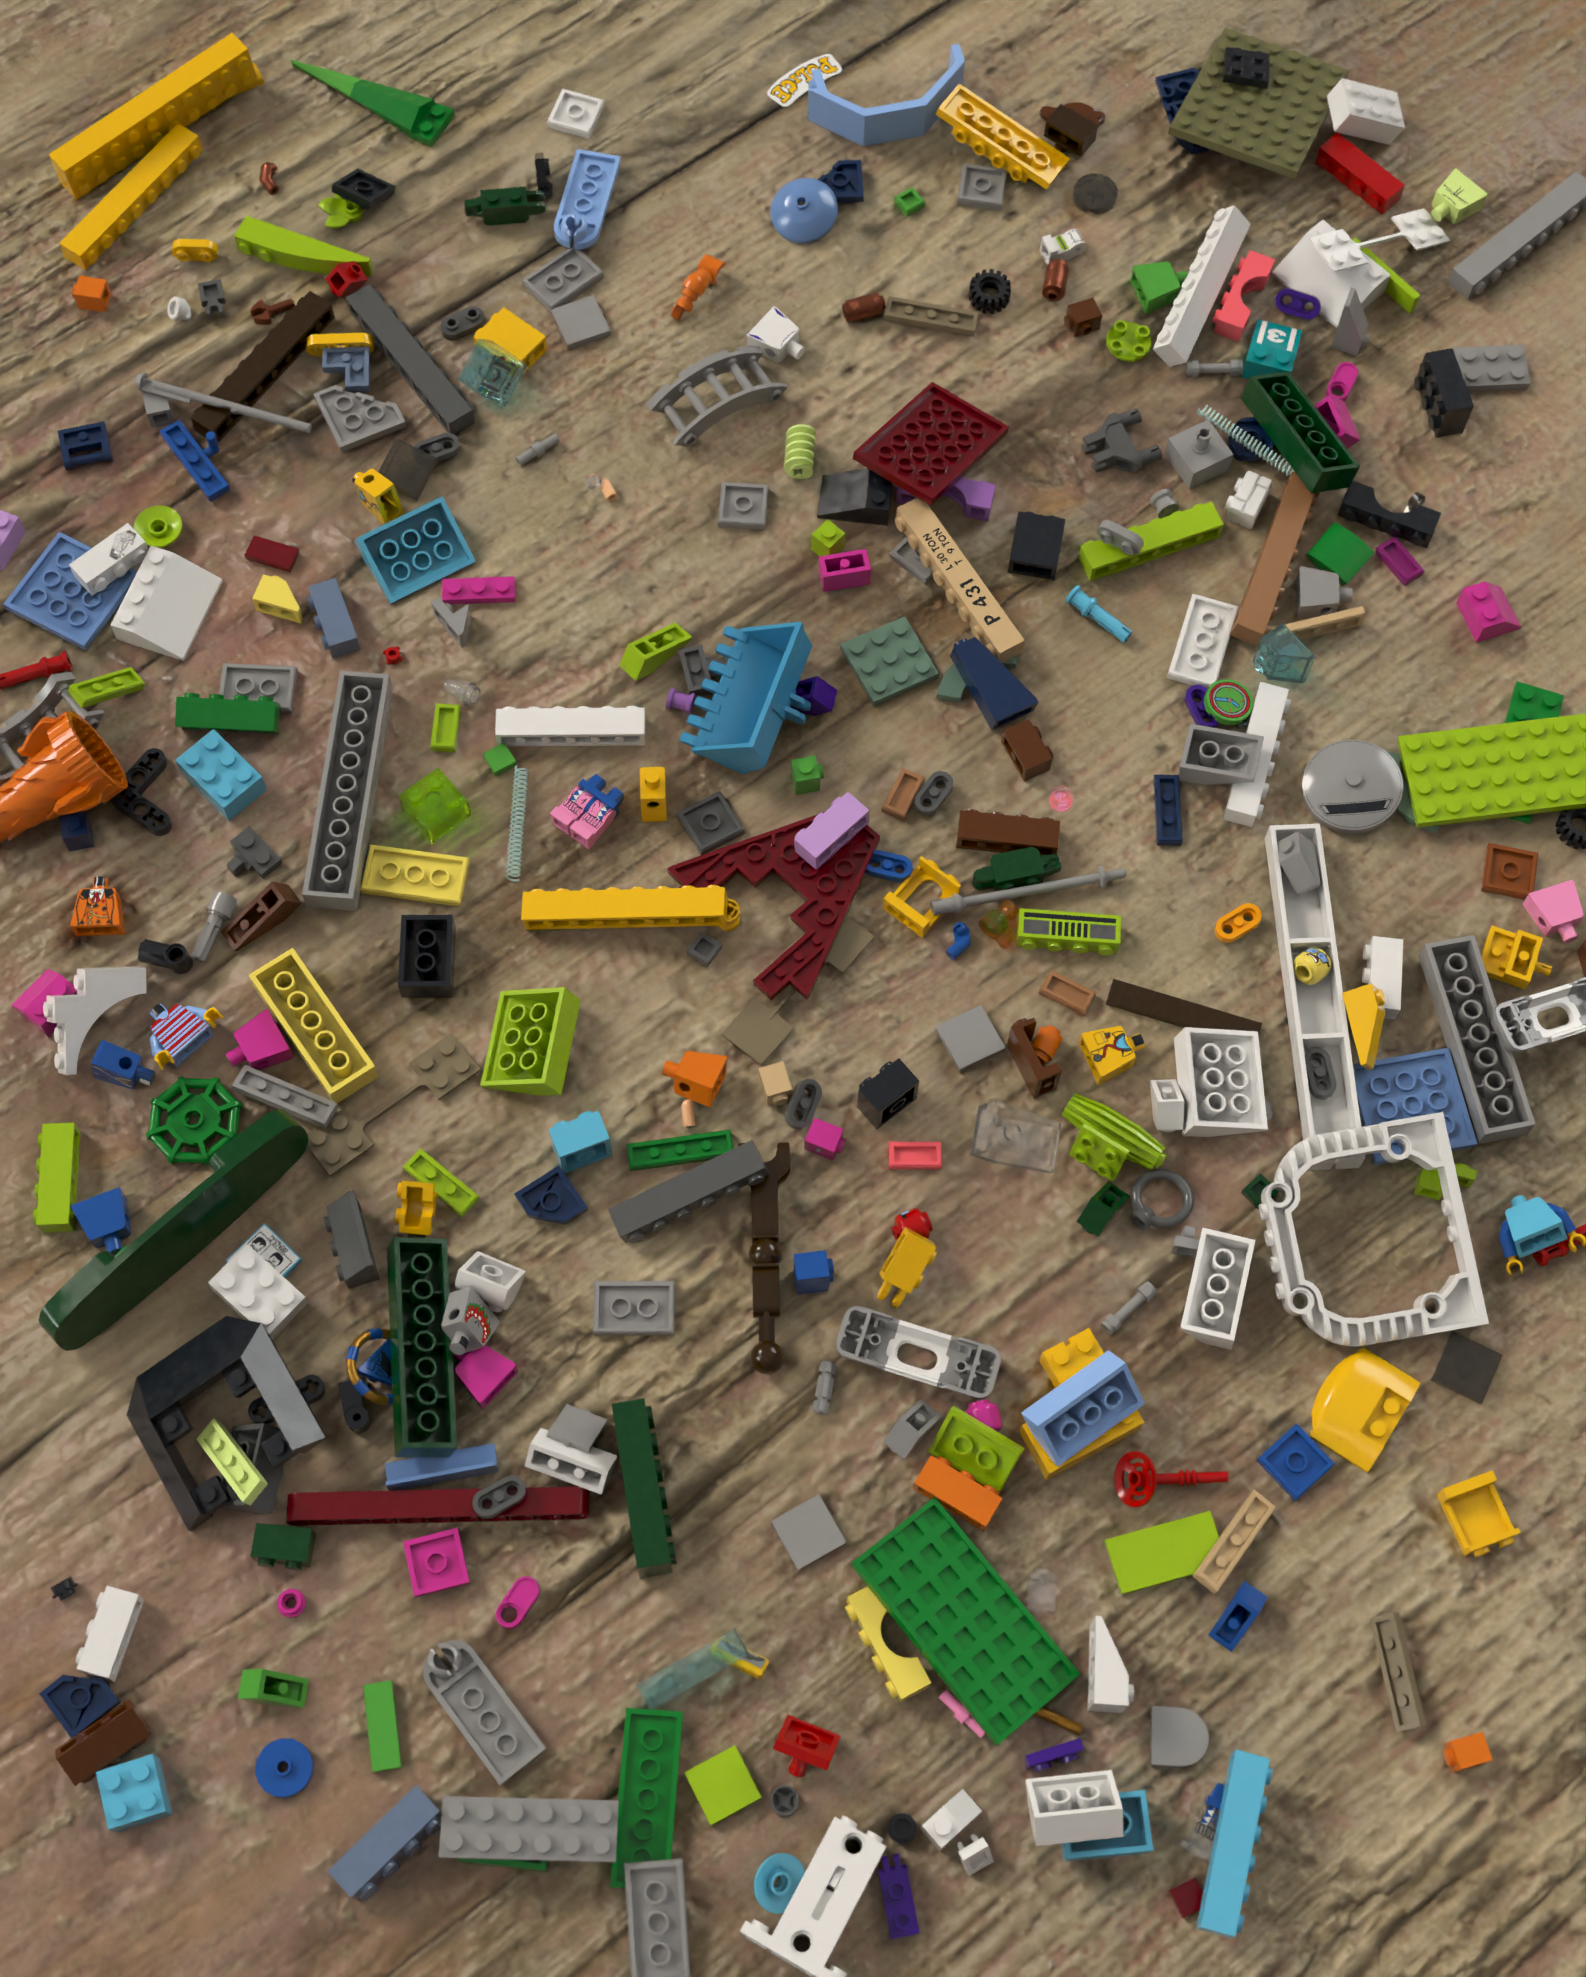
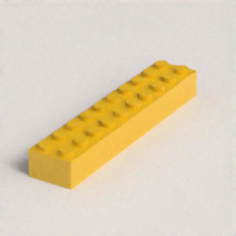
M230 33L48 154L60 183L75 200L79 199L101 183L106 182L119 171L124 170L137 159L143 157L177 123L183 127L188 126L228 98L234 96L235 93L250 85L257 79L248 48L233 33Z

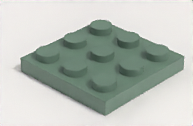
M905 616L840 644V650L873 707L933 681L939 676L937 669Z

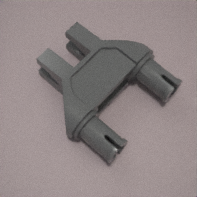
M1137 408L1122 414L1115 412L1109 414L1101 430L1083 437L1085 444H1082L1081 448L1085 455L1103 450L1093 455L1095 462H1092L1091 466L1095 473L1109 468L1125 472H1137L1142 470L1144 465L1162 459V452L1158 445L1139 451L1135 448L1125 430L1128 426L1142 422V416Z

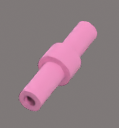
M945 1690L940 1695L939 1699L955 1713L954 1717L961 1724L965 1723L980 1738L985 1734L984 1730L967 1709L950 1692Z

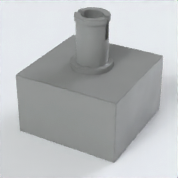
M1209 420L1168 438L1165 456L1188 489L1229 471L1234 455Z

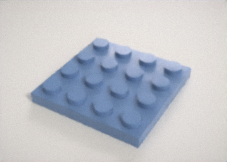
M58 532L3 605L6 610L87 650L121 605L138 571L132 568L129 569L124 576L115 579L104 590L91 596L74 577L69 564L92 548Z
M1449 1048L1375 1060L1374 1069L1369 1071L1361 1066L1360 1063L1353 1064L1359 1113L1363 1127L1381 1122L1443 1112L1451 1151L1476 1147L1477 1140ZM1397 1142L1391 1143L1392 1152L1400 1155L1401 1146ZM1381 1153L1371 1154L1374 1165L1390 1163L1381 1156Z

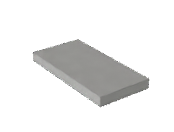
M683 1858L624 1863L631 1977H691Z

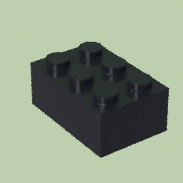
M1453 348L1427 352L1422 363H1420L1419 372L1414 379L1415 389L1420 392L1422 408L1427 412L1429 428L1433 429L1436 438L1461 434L1465 429L1474 405Z
M401 915L398 988L402 998H453L456 925L453 915Z

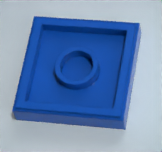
M1297 1423L1256 1460L1294 1501L1301 1497L1335 1465Z

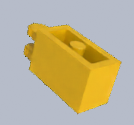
M906 1227L904 1228L879 1272L884 1282L878 1291L877 1299L884 1300L892 1285H895L899 1289L892 1299L891 1306L898 1308L907 1292L911 1293L913 1288L917 1289L920 1286L924 1277L922 1274L926 1265L930 1266L937 1254V1251H935L936 1246L931 1240Z

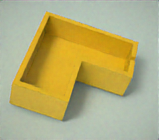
M1090 1328L1070 1337L1066 1345L1064 1342H1061L1042 1352L1039 1362L1054 1388H1056L1100 1357L1104 1352ZM1138 1410L1134 1411L1058 1467L1032 1435L1026 1423L1021 1426L1019 1434L1044 1478L1048 1480L1140 1431L1145 1422Z

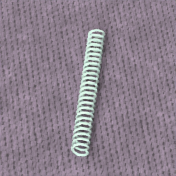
M1208 405L1201 412V409H1198V415H1201L1202 418L1205 417V420H1209L1211 423L1213 422V426L1217 425V428H1220L1221 431L1224 430V433H1228V436H1232V439L1236 438V442L1240 441V444H1243L1244 447L1247 446V449H1251V452H1255V455L1259 454V458L1267 459V463L1271 462V466L1274 465V468H1278V471L1282 470V474L1286 473V476H1289L1292 471L1295 472L1293 469L1290 471V465L1285 470L1288 462L1282 466L1285 458L1278 464L1281 455L1274 461L1277 453H1275L1270 459L1274 452L1273 450L1266 456L1270 447L1262 454L1266 444L1259 450L1262 444L1260 442L1254 449L1258 439L1251 445L1254 439L1252 437L1246 444L1250 434L1243 440L1247 433L1245 431L1239 438L1243 428L1235 435L1239 428L1237 426L1231 433L1235 423L1227 430L1231 423L1229 421L1223 428L1227 418L1220 424L1224 417L1222 415L1216 422L1220 414L1217 413L1212 419L1216 410L1208 417L1212 407L1205 414L1204 412Z
M517 765L515 766L513 780V806L511 807L510 842L508 843L509 856L507 857L508 865L506 870V878L514 882L520 880L511 879L508 875L512 877H519L521 875L519 873L522 866L520 858H522L521 853L523 851L520 849L523 848V841H521L524 839L522 831H524L523 826L525 824L523 822L525 821V814L523 813L526 812L524 804L527 803L525 795L527 794L526 790L528 788L526 786L528 783L526 782L529 776L527 774L529 772L528 769H517Z

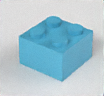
M599 1111L584 1112L577 1119L569 1122L566 1120L554 1124L553 1128L549 1129L552 1147L564 1174L612 1156L610 1138Z
M150 1754L96 1772L108 1830L117 1833L173 1815L161 1761L156 1755Z

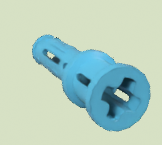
M1079 585L1075 586L1065 599V603H1071L1081 611L1083 617L1089 616L1123 644L1132 635L1133 631L1099 606L1097 599L1085 594Z

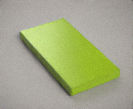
M1211 1511L1105 1539L1104 1543L1120 1594L1124 1595L1192 1576L1218 1540L1219 1535Z

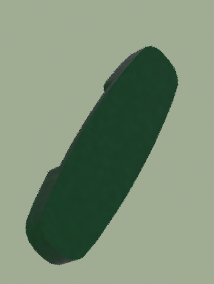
M284 1109L268 1112L212 1155L209 1160V1167L213 1174L167 1211L116 1258L109 1251H102L95 1255L65 1283L41 1310L39 1315L40 1326L61 1349L66 1351L84 1346L105 1331L217 1238L302 1157L309 1142L305 1129Z

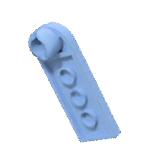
M581 149L576 150L554 222V235L559 244L570 248L574 237V249H586L597 242L621 165V156Z

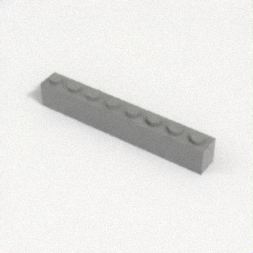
M1577 171L1454 267L1448 284L1467 300L1474 294L1479 295L1489 282L1494 283L1503 271L1513 268L1518 259L1527 257L1533 247L1542 245L1552 232L1554 234L1557 233L1567 220L1569 222L1572 221L1582 208L1586 209V179Z

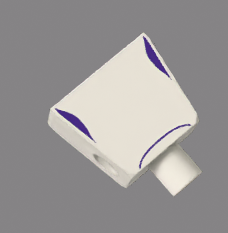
M775 306L747 334V346L760 347L764 353L763 357L777 363L782 362L788 354L798 360L805 351V348L798 344L800 338L799 328Z

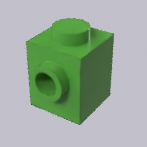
M815 756L791 760V778L795 795L820 791V779L824 778L822 764H817Z

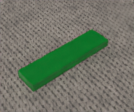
M731 1130L627 1144L630 1172L709 1161L733 1149Z

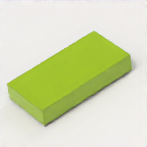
M435 704L430 744L431 751L456 752L461 712L460 705Z

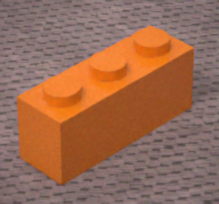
M930 1455L914 1482L913 1489L930 1500L935 1497L945 1509L984 1532L1003 1499L998 1496L999 1492L989 1485L985 1484L983 1487L975 1482V1477L964 1470L958 1472L951 1467L952 1464L941 1456L935 1458Z

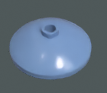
M800 178L788 182L779 189L772 200L770 215L774 228L783 238L794 243H811L821 239L832 229L838 215V204L833 191L825 183L812 178ZM802 201L806 202L802 206L798 205Z

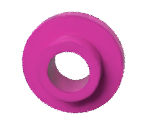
M297 1589L283 1591L277 1600L279 1612L288 1618L300 1615L306 1605L304 1595ZM296 1599V1606L291 1609L288 1608V1601Z

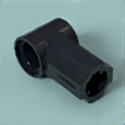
M145 939L141 942L138 949V960L140 962L169 968L177 974L187 973L193 966L192 957L186 948L179 943L169 945ZM183 956L181 960L174 962L177 957Z

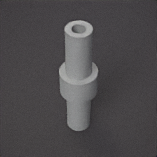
M553 434L542 442H535L530 446L529 450L515 458L517 463L521 466L534 457L539 458L544 455L545 450L560 442L558 436Z

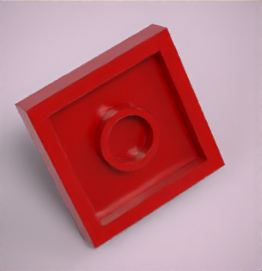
M787 1715L773 1749L793 1757L788 1771L793 1776L802 1778L805 1776L809 1764L826 1771L828 1770L841 1735Z

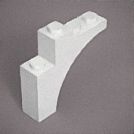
M138 966L77 968V974L74 976V988L77 990V994L46 995L47 1002L43 1004L44 1016L47 1017V1022L57 1023V1027L54 1029V1040L58 1043V1053L55 1054L54 1063L58 1073L64 1075L77 1074V1062L81 1045L87 1032L100 1015L123 999L138 994H146V968Z

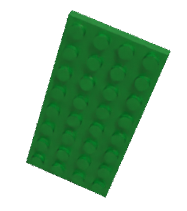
M935 1497L851 1563V1567L996 1746L1080 1675L1078 1670Z

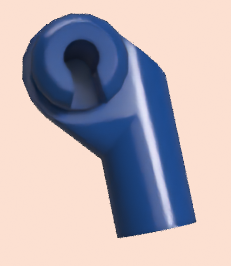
M958 922L954 925L955 943L945 951L951 960H955L971 944L970 930L963 922Z

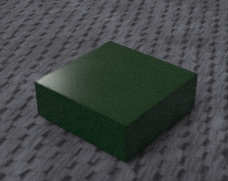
M1260 1173L1241 1193L1259 1210V1204H1262L1261 1193L1271 1183ZM1277 1189L1271 1191L1272 1199L1278 1195L1279 1191Z

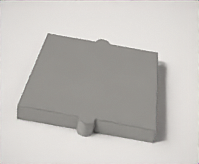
M566 1404L548 1431L547 1437L565 1443L567 1447L572 1446L589 1453L607 1425L608 1419L592 1414L589 1410L584 1411Z

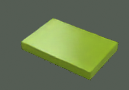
M952 1406L928 1452L935 1457L941 1456L945 1458L955 1469L960 1472L964 1470L975 1477V1481L983 1486L986 1484L995 1488L1000 1494L1025 1448L957 1407Z

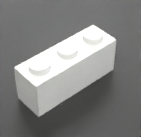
M127 523L70 563L69 566L74 577L93 596L97 592L104 590L115 579L124 576L133 566L142 563L149 549L144 539Z
M1372 936L1369 944H1365L1363 950V960H1367V968L1363 969L1362 983H1366V985L1372 983L1379 990L1383 991L1386 998V1004L1383 1005L1385 1010L1384 1018L1395 1020L1401 1010L1403 939Z
M540 1428L530 1443L524 1466L602 1495L611 1480L617 1455L592 1447L589 1453L572 1446L567 1447L565 1443L547 1437L548 1430Z
M106 1586L105 1591L101 1592L97 1599L96 1608L98 1611L95 1619L90 1620L87 1626L86 1636L88 1638L85 1646L81 1647L76 1657L77 1670L115 1682L145 1599L138 1594Z

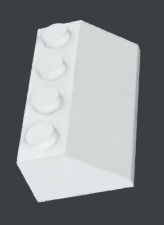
M1202 1228L1180 1330L1204 1344L1229 1350L1232 1349L1253 1255L1254 1239Z

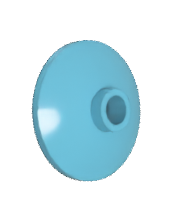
M777 1853L768 1857L759 1867L754 1880V1893L757 1902L766 1911L780 1914L786 1910L805 1874L803 1865L796 1857L787 1853ZM777 1877V1882L775 1885H773L774 1880Z

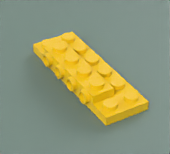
M961 84L957 85L937 109L936 115L954 127L951 133L959 143L968 144L977 155L986 156L996 168L1005 169L1016 181L1021 180L1026 183L1030 178L1047 190L1070 160L1069 157Z

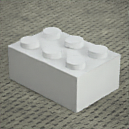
M1342 78L1327 95L1334 132L1390 145L1405 129L1397 92Z
M247 1243L208 1282L211 1289L244 1320L264 1324L272 1340L308 1304L306 1297Z

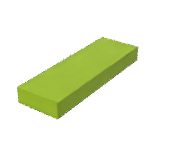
M132 667L69 685L68 692L79 706L84 708L143 690L145 682Z
M421 1148L402 1167L417 1182L435 1183L434 1192H437V1198L461 1218L480 1199L479 1195Z

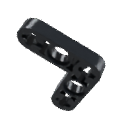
M152 748L147 750L125 773L128 787L119 794L126 795L130 801L129 805L123 798L118 799L117 796L119 794L110 800L118 810L156 836H163L172 829V823L168 814L142 796L144 791L167 767V759L164 753L158 748ZM152 758L155 759V760L159 758V761H160V762H159V763L153 762V763L151 764V761H150V760H151ZM136 774L145 775L144 781L138 784L133 783L132 778ZM139 805L147 806V811L142 815L134 813L135 808ZM152 815H153L154 819H156L157 821H159V822H162V821H163V822H164V825H163V826H161V825H157V826H156L155 823H154V821L151 819Z

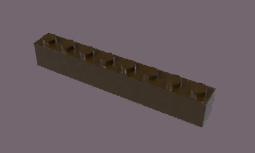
M309 291L298 300L297 305L283 316L282 321L268 332L266 338L253 348L250 355L245 360H242L234 372L227 376L217 390L210 393L209 396L252 407L305 351L307 337L313 334H320L333 321L335 316L332 304ZM202 404L201 407L195 409L190 418L197 433L206 438V433L212 431L215 433L219 443L244 415L233 414L230 412V409Z

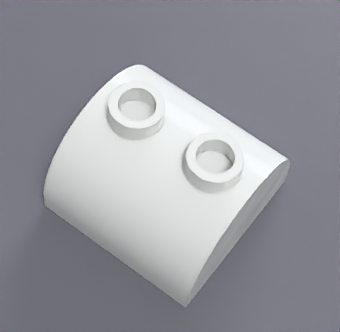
M477 1251L458 1270L455 1290L472 1286L481 1299L488 1303L487 1306L491 1311L501 1312L511 1306L521 1287L526 1271Z

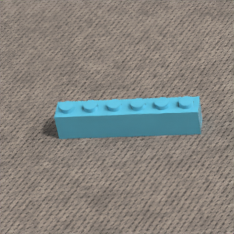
M1237 1749L1231 1753L1196 1926L1198 1930L1230 1939L1236 1936V1932L1241 1933L1244 1922V1915L1240 1914L1242 1902H1247L1250 1885L1246 1884L1247 1875L1253 1872L1256 1856L1252 1855L1253 1844H1258L1261 1835V1826L1257 1825L1259 1813L1264 1814L1267 1804V1797L1263 1796L1265 1784H1270L1273 1768L1269 1767V1758Z

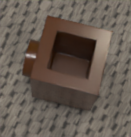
M1094 298L1068 305L1064 322L1066 328L1071 330L1074 337L1088 335L1100 329L1102 314Z

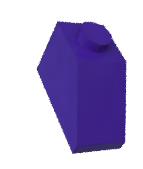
M819 676L798 682L795 695L809 701L811 708L808 711H803L793 706H790V708L812 716L828 713L833 710L837 689Z

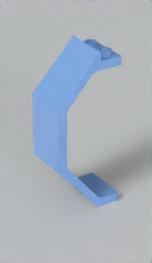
M960 44L951 45L949 69L922 98L872 108H862L831 94L826 89L821 69L812 70V80L808 81V120L861 146L923 136L938 120L939 116L936 115L939 106L958 84L963 86L965 60Z

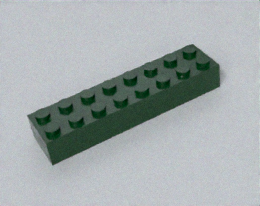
M394 1237L387 1247L395 1457H450L457 1449L453 1352L449 1348L451 1339L442 1330L441 1326L450 1294L447 1239Z

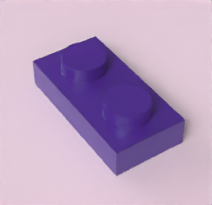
M1081 1738L1028 1754L1024 1757L1027 1770L1035 1768L1036 1772L1051 1768V1762L1062 1759L1063 1764L1079 1759L1078 1754L1084 1750Z

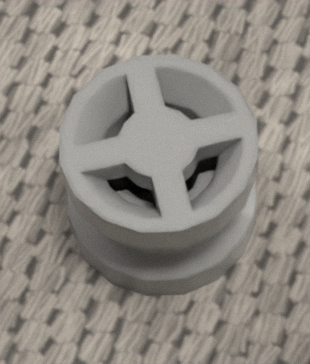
M1162 489L1150 498V503L1152 507L1157 509L1156 514L1159 518L1170 516L1179 509V504L1176 500H1173V494L1170 489Z

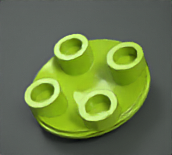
M1118 320L1110 328L1106 336V344L1109 351L1116 358L1127 362H1135L1145 358L1152 347L1149 328L1134 322Z

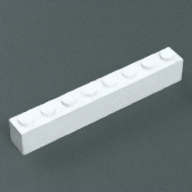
M1235 205L1222 208L1214 215V220L1206 232L1204 242L1198 249L1195 261L1190 266V271L1182 283L1178 297L1174 300V305L1165 319L1161 332L1157 336L1153 350L1169 367L1187 362L1251 225Z

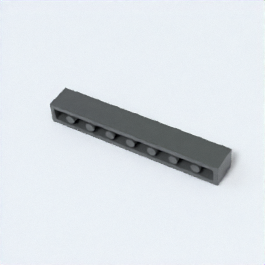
M368 284L346 297L349 312L365 332L373 336L374 343L447 433L456 435L475 423L473 417L475 410L470 401H465L462 398L459 388L449 382L446 372L436 366L433 356L429 352L425 353L420 340L417 337H412L406 323L398 320L395 310L392 306L388 307L385 304V300L378 290L375 291Z

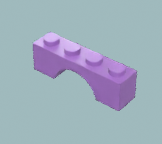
M961 477L942 496L957 501L963 508L965 517L989 521L996 485L986 481H974ZM897 487V504L904 505L917 498L902 488Z

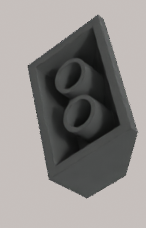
M354 1190L348 1191L326 1207L328 1216L324 1217L327 1231L333 1233L334 1241H330L333 1256L339 1257L340 1265L336 1266L340 1282L345 1281L349 1289L380 1279L361 1205Z
M266 1423L233 1426L232 1437L268 1485L250 1506L241 1501L221 1474V1480L232 1500L220 1507V1509L251 1514H271L277 1502L276 1494L279 1482L283 1476V1465L279 1468H274L261 1443L280 1431V1428Z

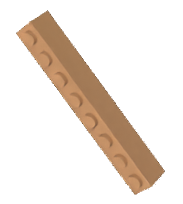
M1293 471L1282 490L1229 634L1254 646L1258 644L1261 638L1266 639L1271 626L1268 625L1269 619L1272 620L1276 614L1278 606H1275V602L1280 600L1285 589L1281 585L1283 581H1287L1292 568L1288 567L1289 563H1293L1299 549L1295 548L1296 544H1300L1305 534V530L1302 527L1309 522L1312 515L1309 508L1314 506L1319 493L1311 494L1299 476Z

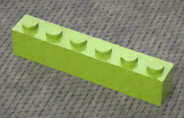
M1212 501L1206 504L1200 503L1191 509L1176 511L1170 516L1161 519L1155 518L1141 526L1135 525L1128 528V530L1138 534L1144 542L1142 549L1136 555H1127L1121 549L1111 544H1106L1099 539L1096 541L1090 540L1081 545L1078 559L1089 581H1093L1219 538L1224 524Z

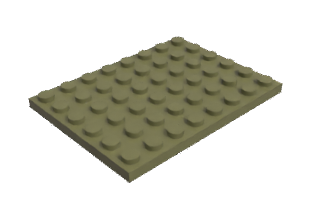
M1224 28L1172 121L1168 134L1296 179L1330 111L1327 95L1342 78L1346 79L1349 70L1343 69L1338 65L1323 62L1318 58H1311L1300 54L1297 51L1285 49L1277 44L1262 41L1257 37L1239 33L1234 29ZM1238 47L1244 50L1269 53V83L1267 89L1223 82L1225 48Z

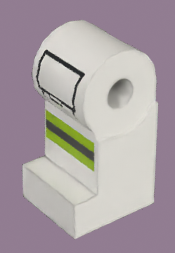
M1071 229L1059 236L1051 237V235L1042 237L1040 253L1048 265L1054 259L1067 261L1080 255L1086 250L1087 245L1077 229Z

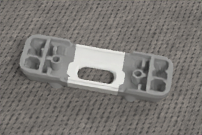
M1586 977L1527 997L1523 996L1503 1002L1496 1006L1492 1014L1491 1024L1503 1048L1507 1052H1523L1585 1032ZM1554 1007H1561L1566 1011L1569 1017V1022L1566 1025L1547 1030L1538 1022L1537 1015L1541 1011Z
M854 1306L846 1311L836 1339L837 1352L844 1358L975 1399H984L991 1394L1001 1363L999 1352L991 1346L893 1318L891 1315L862 1306ZM903 1344H912L931 1350L937 1356V1363L931 1370H924L904 1364L897 1356L899 1347Z

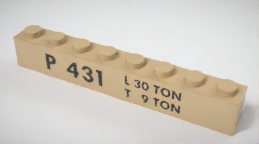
M916 498L898 507L895 519L898 530L905 533L910 547L913 550L916 549L919 553L922 564L926 568L929 567L937 585H941L946 591V597L951 604L954 603L958 608L961 619L964 622H968L973 636L980 640L1001 663L1021 654L1025 642L1024 638L929 505Z

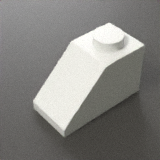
M1150 1080L1152 1113L1156 1129L1168 1133L1175 1130H1183L1184 1099L1177 1080Z
M962 1789L928 1819L920 1829L934 1846L941 1851L982 1810Z

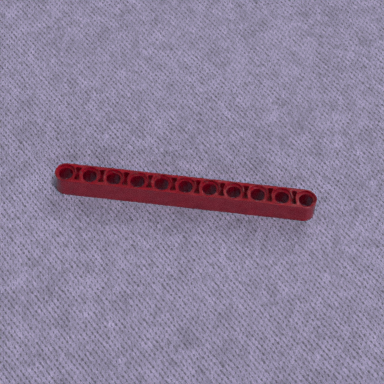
M577 1486L526 1488V1496L521 1503L490 1519L479 1517L473 1508V1498L482 1489L290 1493L287 1496L286 1524L316 1526L581 1520L589 1518V1490ZM510 1488L507 1494L514 1496L518 1490ZM485 1501L482 1507L490 1509L493 1503Z

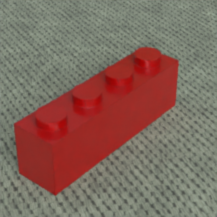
M1338 132L1319 147L1315 162L1382 215L1401 199L1405 185Z

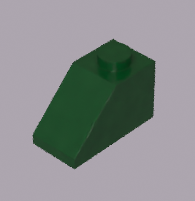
M1108 1181L1090 1199L1076 1222L1081 1224L1086 1232L1099 1237L1128 1201L1130 1195Z

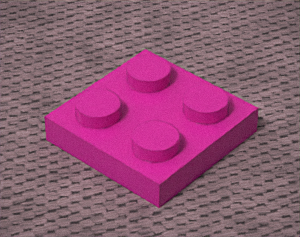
M458 1528L403 1541L415 1598L470 1584Z

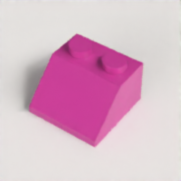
M1328 395L1314 405L1347 449L1360 441L1344 401Z
M1484 581L1462 589L1456 604L1476 643L1521 628L1501 587Z
M47 969L11 1006L49 1038L54 1033L57 1023L47 1022V1017L44 1016L43 1004L47 1002L46 995L77 994V990L61 974Z

